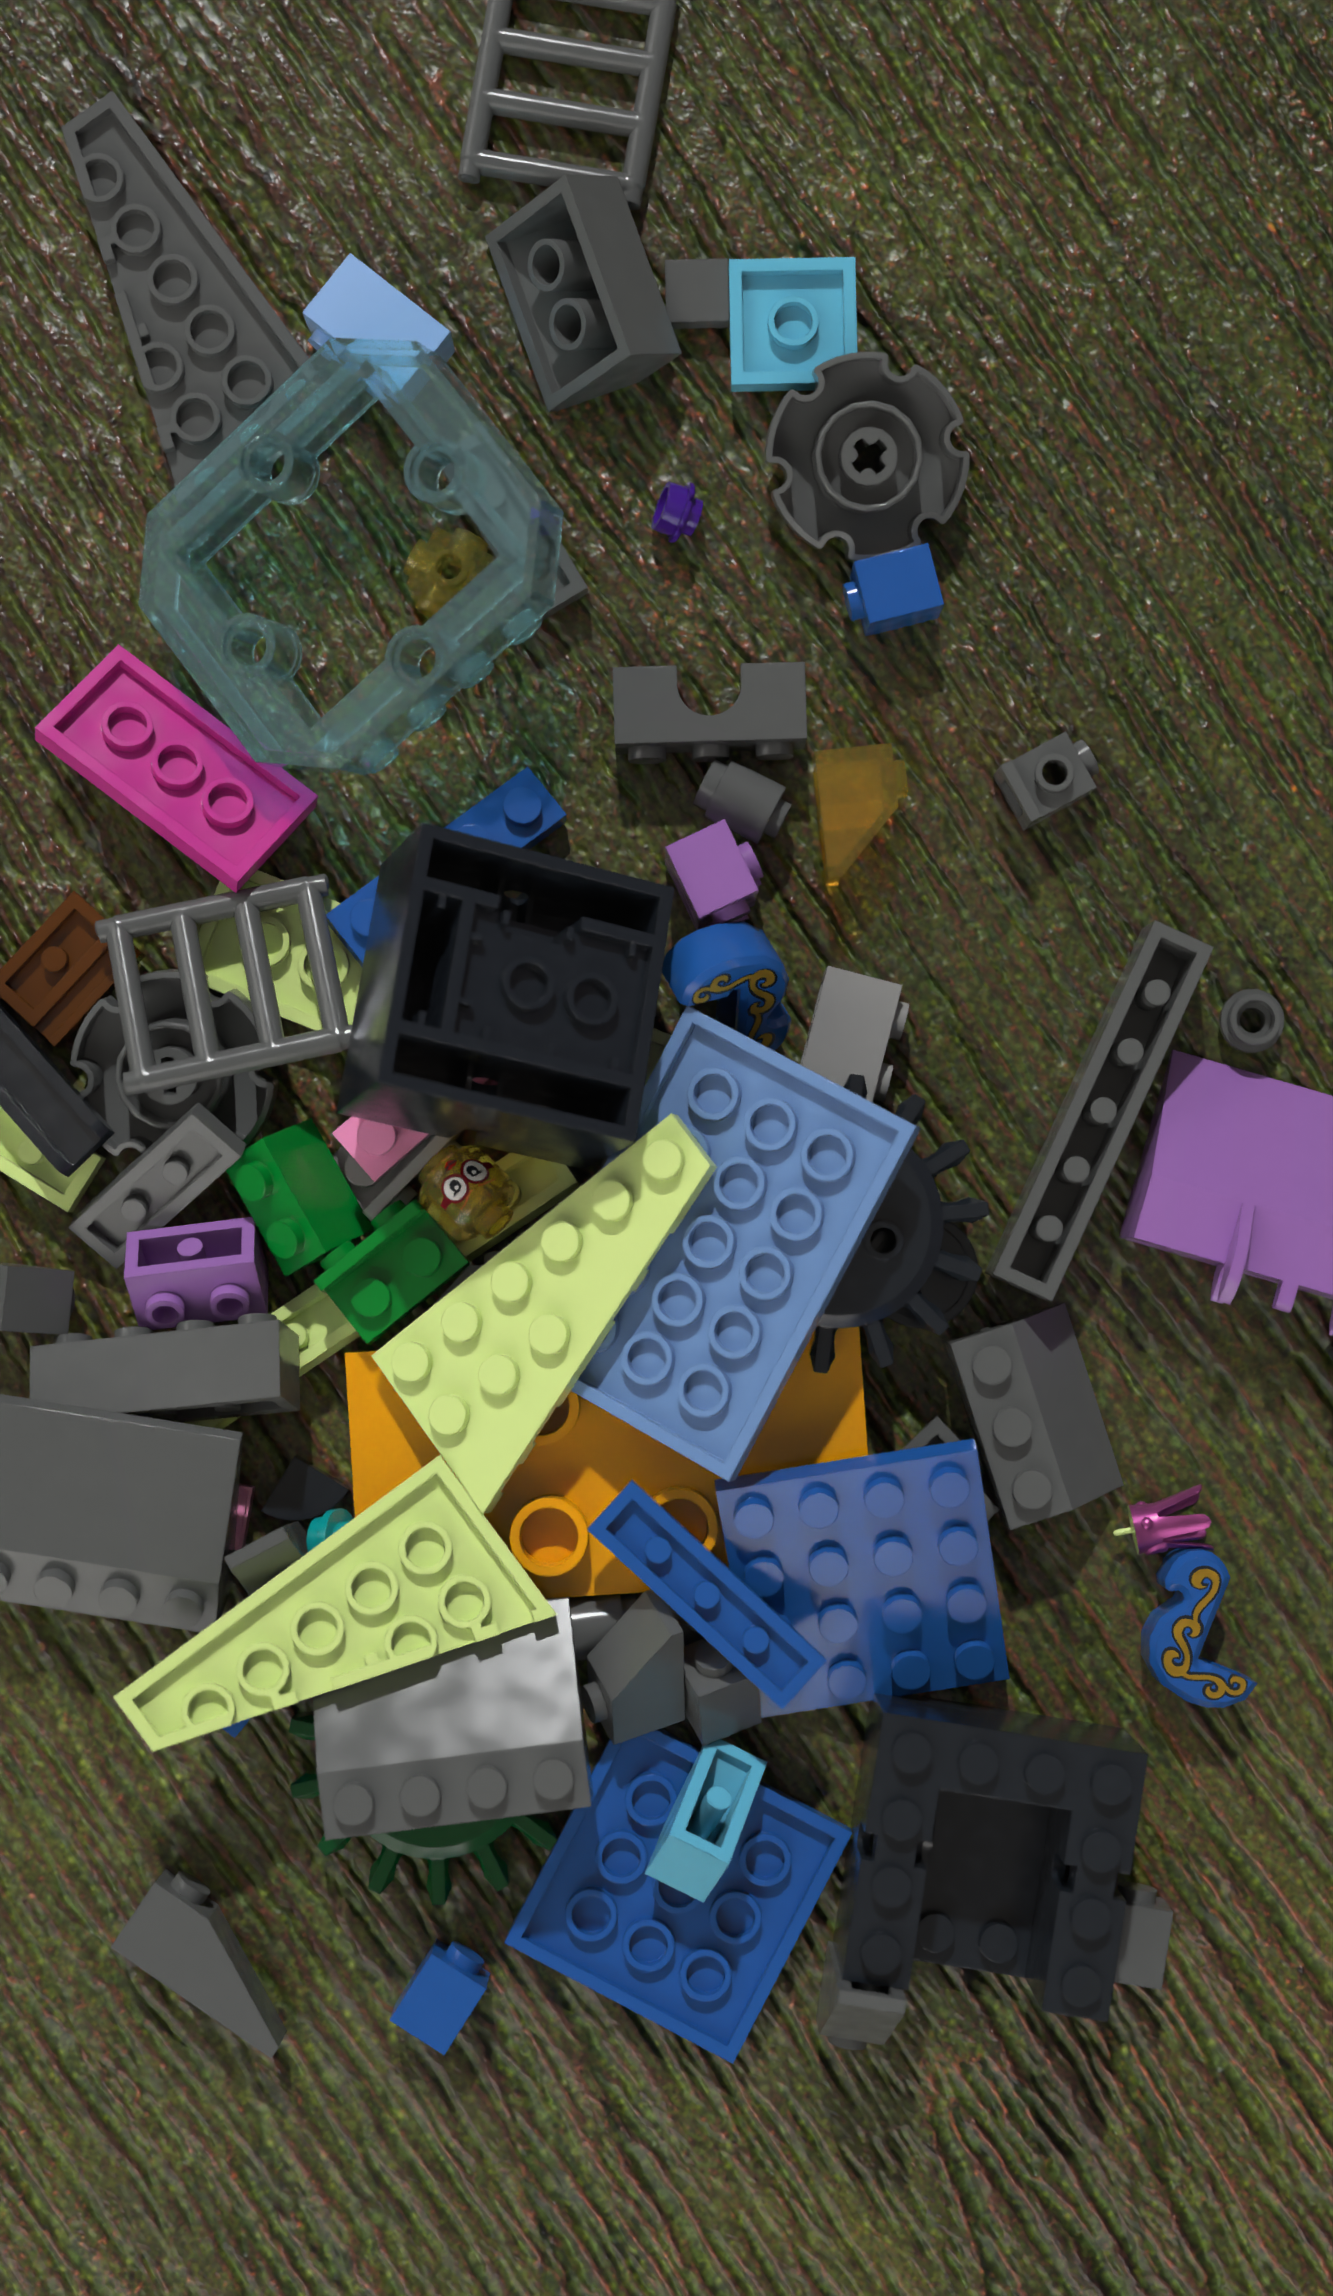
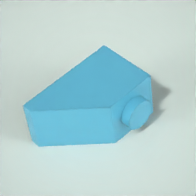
M722 1739L702 1746L665 1821L645 1874L704 1903L731 1861L767 1762Z

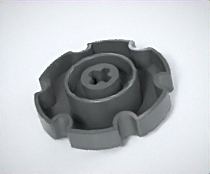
M856 352L823 362L812 371V376L815 380L814 392L810 395H802L795 390H790L781 400L769 425L764 449V462L767 465L778 466L784 474L783 484L771 492V498L776 509L788 527L799 538L815 549L823 548L827 540L832 537L841 540L846 549L845 558L850 561H858L921 545V540L918 536L919 524L924 519L932 520L938 525L946 523L960 501L968 477L970 454L967 451L955 449L950 441L952 430L963 423L962 414L954 398L935 376L917 364L912 366L906 375L896 376L889 370L888 355L886 353ZM856 442L863 448L873 443L879 448L881 453L874 460L879 468L877 473L870 468L860 472L855 470L852 463L858 457V453L853 447Z
M178 969L159 970L140 975L155 1064L193 1057L194 1052ZM237 989L226 992L222 998L215 997L209 992L220 1051L259 1043L251 1001ZM113 996L100 999L87 1014L79 1028L71 1053V1065L84 1070L88 1077L87 1087L79 1092L115 1132L102 1145L114 1156L122 1154L128 1148H135L142 1154L197 1102L203 1105L248 1146L258 1136L268 1121L279 1089V1080L269 1077L264 1073L263 1069L160 1091L127 1096L123 1091L122 1081L123 1073L129 1072L130 1069L118 1001Z

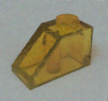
M891 743L814 752L812 772L825 886H834L840 883L894 816L898 808V799L907 798L908 788L904 760L893 761Z

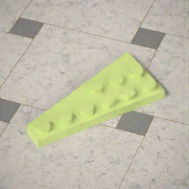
M671 1113L371 1355L482 1514L492 1512L503 1495L502 1489L517 1466L524 1463L536 1445L534 1440L555 1408L562 1405L615 1324L614 1318L631 1292L636 1291L649 1272L648 1266L668 1235L674 1234L717 1168L678 1115Z
M439 1455L113 1698L153 1752L557 1614Z

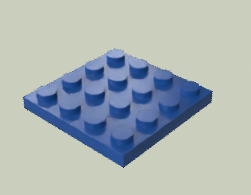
M974 1439L737 1476L735 1481H727L723 1478L715 1480L729 1569L827 1659V1662L783 1710L759 1689L761 1718L873 1701L874 1693L905 1696L1010 1679L978 1451Z
M662 1728L613 1745L609 1738L591 1772L593 1785L591 1807L571 1810L559 1833L558 1841L550 1850L505 1937L504 1943L733 2064L848 1843L852 1830L841 1822L760 1780L731 1861L703 1903L645 1874L665 1821L701 1749Z

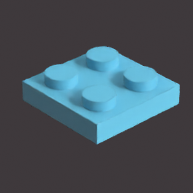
M855 257L729 259L731 392L815 390V380L812 376V371L815 367L835 357L857 352Z

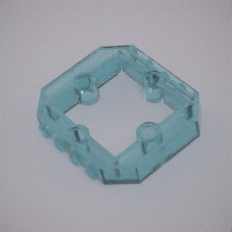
M330 338L147 514L138 606L255 762L285 769L353 775L374 774L395 760L399 754L397 746L414 731H423L435 724L446 711L444 704L459 690L471 688L484 680L494 668L492 661L510 644L518 645L526 641L540 628L542 624L540 617L554 606L564 512L441 356L417 341ZM379 399L414 444V447L406 457L403 468L404 481L410 493L420 501L442 512L452 515L468 513L500 555L424 625L406 626L396 632L388 643L385 660L321 718L292 679L298 671L303 657L302 644L297 634L289 626L252 613L243 614L205 563L272 500L289 506L300 504L310 498L317 488L320 479V464L317 457ZM284 455L283 470L278 477L272 480L271 471L273 464L277 458ZM454 463L455 473L453 480L446 488L439 490L438 479L441 471L445 466ZM264 637L266 640L265 654L256 663L254 660L255 645ZM433 647L436 656L434 668L428 675L422 677L419 666L421 657L427 650Z

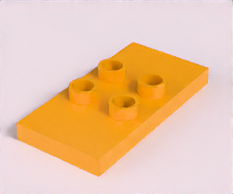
M859 1326L837 1329L834 1339L835 1359L827 1374L814 1372L809 1354L814 1339L813 1332L738 1476L868 1455ZM379 1349L349 1351L345 1353L355 1517L439 1455L441 1456L371 1355ZM570 1391L562 1405L556 1407L534 1440L536 1445L524 1463L519 1464L502 1489L503 1495L492 1512L483 1514L545 1599L642 1593L651 1589L587 1530L588 1526L631 1479L640 1485L729 1568L715 1489V1480L722 1479V1477Z

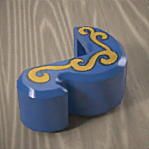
M746 922L714 924L698 929L681 938L666 953L662 974L680 1004L692 1006L717 999V1021L728 1027L735 1028L736 1031L772 1050H776L786 1039L792 1019L781 1000L786 994L789 977L782 961L762 929Z
M1176 1548L1165 1556L1156 1573L1157 1583L1168 1591H1175V1594L1150 1612L1141 1629V1656L1152 1676L1160 1684L1185 1701L1206 1708H1224L1245 1700L1258 1684L1247 1675L1199 1656L1231 1577L1222 1560L1209 1550L1201 1548Z

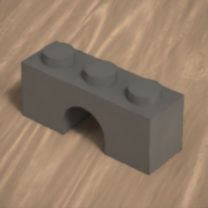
M805 662L741 663L739 697L733 706L717 715L698 714L684 704L677 688V665L612 667L616 755L628 754L629 763H663L666 761V753H692V761L713 762L715 759L726 761L730 759V751H755L756 759L774 761L793 758V750L805 748L807 741Z

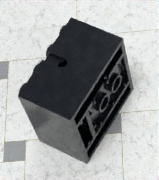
M422 822L380 867L337 1113L449 1139L464 1129L476 1131L474 1143L476 1145L582 1169L635 1143L675 888ZM505 891L523 892L516 899L504 895ZM473 1078H487L488 1080L484 1084L474 1082Z
M874 1693L873 1701L869 1703L850 1826L852 1835L847 1845L833 1936V1945L842 1980L909 1990L913 1960L1023 1977L1026 1979L1042 2012L1108 2022L1126 1900L1117 1889L1118 1873L1131 1874L1149 1754L1124 1728L912 1694L892 1696ZM871 1834H874L873 1844L870 1850ZM1066 1864L1070 1865V1872L1067 1881H1065Z

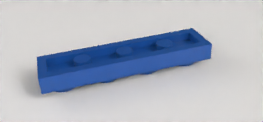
M526 767L444 828L529 850L565 824L567 814L530 768ZM379 876L326 914L328 925L361 967H363Z
M633 1479L588 1526L587 1530L782 1710L827 1662L826 1657Z

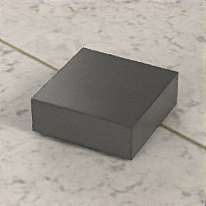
M728 258L665 260L666 311L673 329L729 328Z

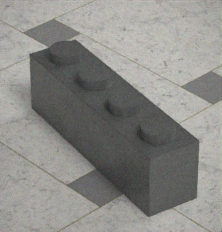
M267 1313L245 1314L238 1317V1324L215 1326V1323L207 1320H187L177 1323L176 1331L154 1333L152 1329L147 1327H123L115 1330L114 1337L94 1340L92 1336L87 1334H60L53 1338V1344L30 1346V1399L180 1423L299 1411V1335L283 1322L277 1320L275 1315Z

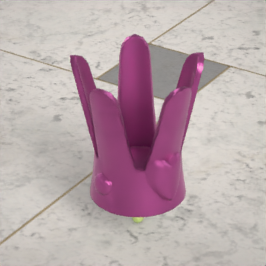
M1200 1484L1155 1503L1147 1504L1139 1501L1135 1505H1128L1130 1527L1117 1529L1113 1532L1115 1536L1132 1533L1138 1555L1142 1553L1152 1555L1166 1552L1168 1548H1201L1214 1551V1547L1209 1544L1180 1542L1206 1537L1207 1531L1205 1529L1211 1525V1520L1207 1515L1166 1516L1194 1504L1199 1499V1493L1202 1490V1485Z

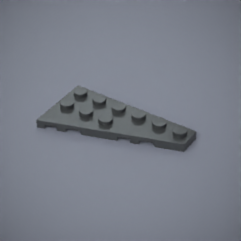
M112 90L61 128L97 235L102 258L110 276L126 334L157 425V432L171 469L180 504L185 511L338 400L331 387Z

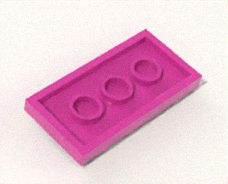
M119 644L35 727V740L235 893L280 847L317 805L318 795Z

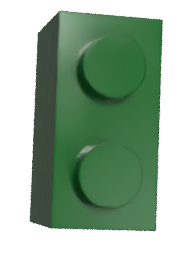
M312 1118L260 1139L245 1149L242 1156L226 1170L285 1277L324 1259L346 1241L351 1240V1242H354L373 1230L369 1220L362 1213L363 1210Z

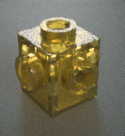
M437 526L428 542L419 539L413 547L404 567V574L410 576L406 583L412 599L416 601L415 609L440 624L448 626L452 620L466 628L470 627L477 612L485 614L500 586V580L495 578L497 576V569L494 557L487 553L490 547L489 544L465 529L456 528L452 535ZM447 562L461 569L457 577L445 579L440 576Z

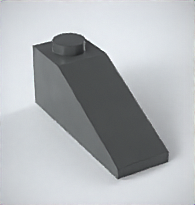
M165 1869L113 1942L111 1948L269 2058H272L279 2048L287 2029L221 1908L217 1903L208 1898L210 1890L199 1879L184 1871H179L175 1875L168 1869Z
M828 1941L816 2012L819 2035L829 2036V2043L850 2050L866 2049L867 2042L884 2045L905 2014L907 2000L903 1989L842 1980L833 1942Z

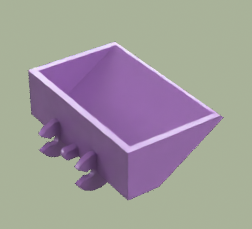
M1172 1050L1119 1238L1216 1266L1211 1288V1301L1230 1305L1243 1274L1278 1284L1272 1308L1290 1313L1297 1290L1333 1300V1096ZM1332 1306L1331 1317H1330V1322H1329V1335H1332V1336H1333V1306Z

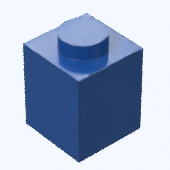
M928 543L854 561L850 573L851 582L842 585L849 618L851 621L861 619L865 637L937 619L944 606Z
M436 1938L396 2001L390 2021L442 2055H445L487 1989L490 1972L482 1968L484 1964L482 1957L460 1942L452 1941L450 1946Z

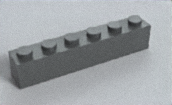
M1156 920L1142 928L986 1268L985 1274L1041 1300L1053 1301L1212 953L1213 946Z

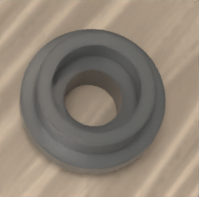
M1246 989L1235 993L1224 1003L1219 1016V1026L1224 1039L1233 1048L1242 1052L1255 1053L1271 1047L1279 1039L1284 1028V1014L1279 1002L1271 994L1259 989ZM1245 1010H1253L1260 1017L1261 1025L1255 1033L1245 1031L1240 1024L1241 1014Z

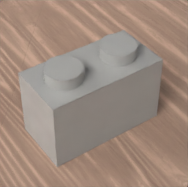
M827 966L823 974L800 1065L842 1087L850 1074L864 1075L868 1092L866 1099L870 1102L873 1100L884 1102L893 1071V1065L883 1063L888 1039L900 1040L909 1009V1003L899 1001L903 985Z

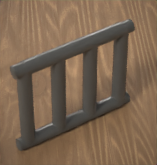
M488 0L461 148L458 179L464 183L476 184L480 182L481 176L550 187L565 174L618 176L629 209L633 211L639 210L646 187L677 0H557L650 16L644 50L509 28L513 0ZM506 54L639 76L634 109L629 111L498 89L503 56ZM493 115L629 137L623 172L487 150Z
M326 874L310 877L303 876L238 890L237 893L234 891L116 915L112 918L95 922V932L101 944L107 943L130 1069L129 1072L123 1073L122 1081L123 1091L127 1096L160 1091L325 1056L348 1049L352 1024L349 1025L323 902V897L329 896L328 890L330 887ZM298 904L323 1029L284 1037L260 912ZM234 917L259 1043L220 1051L196 925ZM171 931L194 1056L155 1064L133 938Z

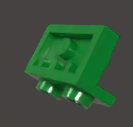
M400 1199L385 1208L370 1223L376 1231L356 1247L349 1240L334 1249L320 1262V1266L325 1272L313 1281L321 1292L328 1294L366 1344L371 1345L471 1264L424 1204L416 1199L407 1206Z

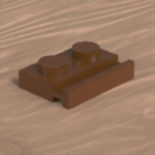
M73 891L0 969V997L57 1048H60L81 1026L93 1006L100 999L108 997L115 989L107 943L101 944L94 927L96 921L106 918L76 891ZM134 945L137 964H139L146 955Z

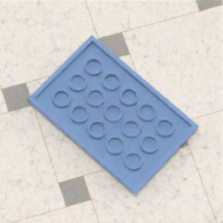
M686 1006L644 1087L636 1141L672 1113L681 1118L717 1168L674 1234L668 1235L648 1266L649 1272L638 1289L631 1292L614 1318L615 1324L571 1391L723 1479L735 1481L921 1128L706 1014ZM631 1145L608 1156L603 1168L607 1166L610 1162H612L615 1158H617L620 1154H622Z

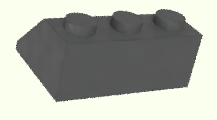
M565 174L485 236L548 412L560 411L641 382L682 354L618 176Z
M1065 1303L943 1341L995 1505L1000 1509L998 1514L1001 1523L1012 1530L1074 1510L1124 1485Z

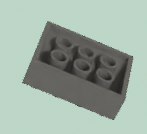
M0 1394V1601L202 1632L222 1617L232 1587L233 1573L224 1557L235 1551L243 1432Z
M569 1597L546 1599L557 1614L555 1616L314 1696L316 1764L325 1840L591 1807L593 1785Z

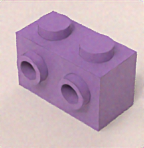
M725 819L665 847V865L696 930L714 924L745 922L749 919L747 914L751 912L750 907L755 905L758 894L757 887L761 885L760 878L764 876L750 844L745 842L737 846Z
M252 1217L127 1232L124 1280L139 1327L157 1330L174 1328L177 1326V1323L187 1320H207L214 1323L238 1320V1317L245 1314H268L269 1270L258 1227Z

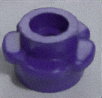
M668 481L660 494L653 514L651 528L654 531L667 535L669 543H675L681 534L691 536L697 527L703 509V500L694 497L695 485L688 482L687 486H681Z

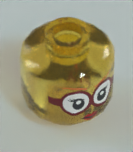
M455 1145L443 1148L428 1161L419 1175V1182L422 1184L419 1194L420 1204L457 1241L471 1240L480 1235L485 1239H490L502 1231L513 1216V1210L509 1208V1205L514 1197L515 1183L506 1172L476 1145L463 1146L459 1149Z

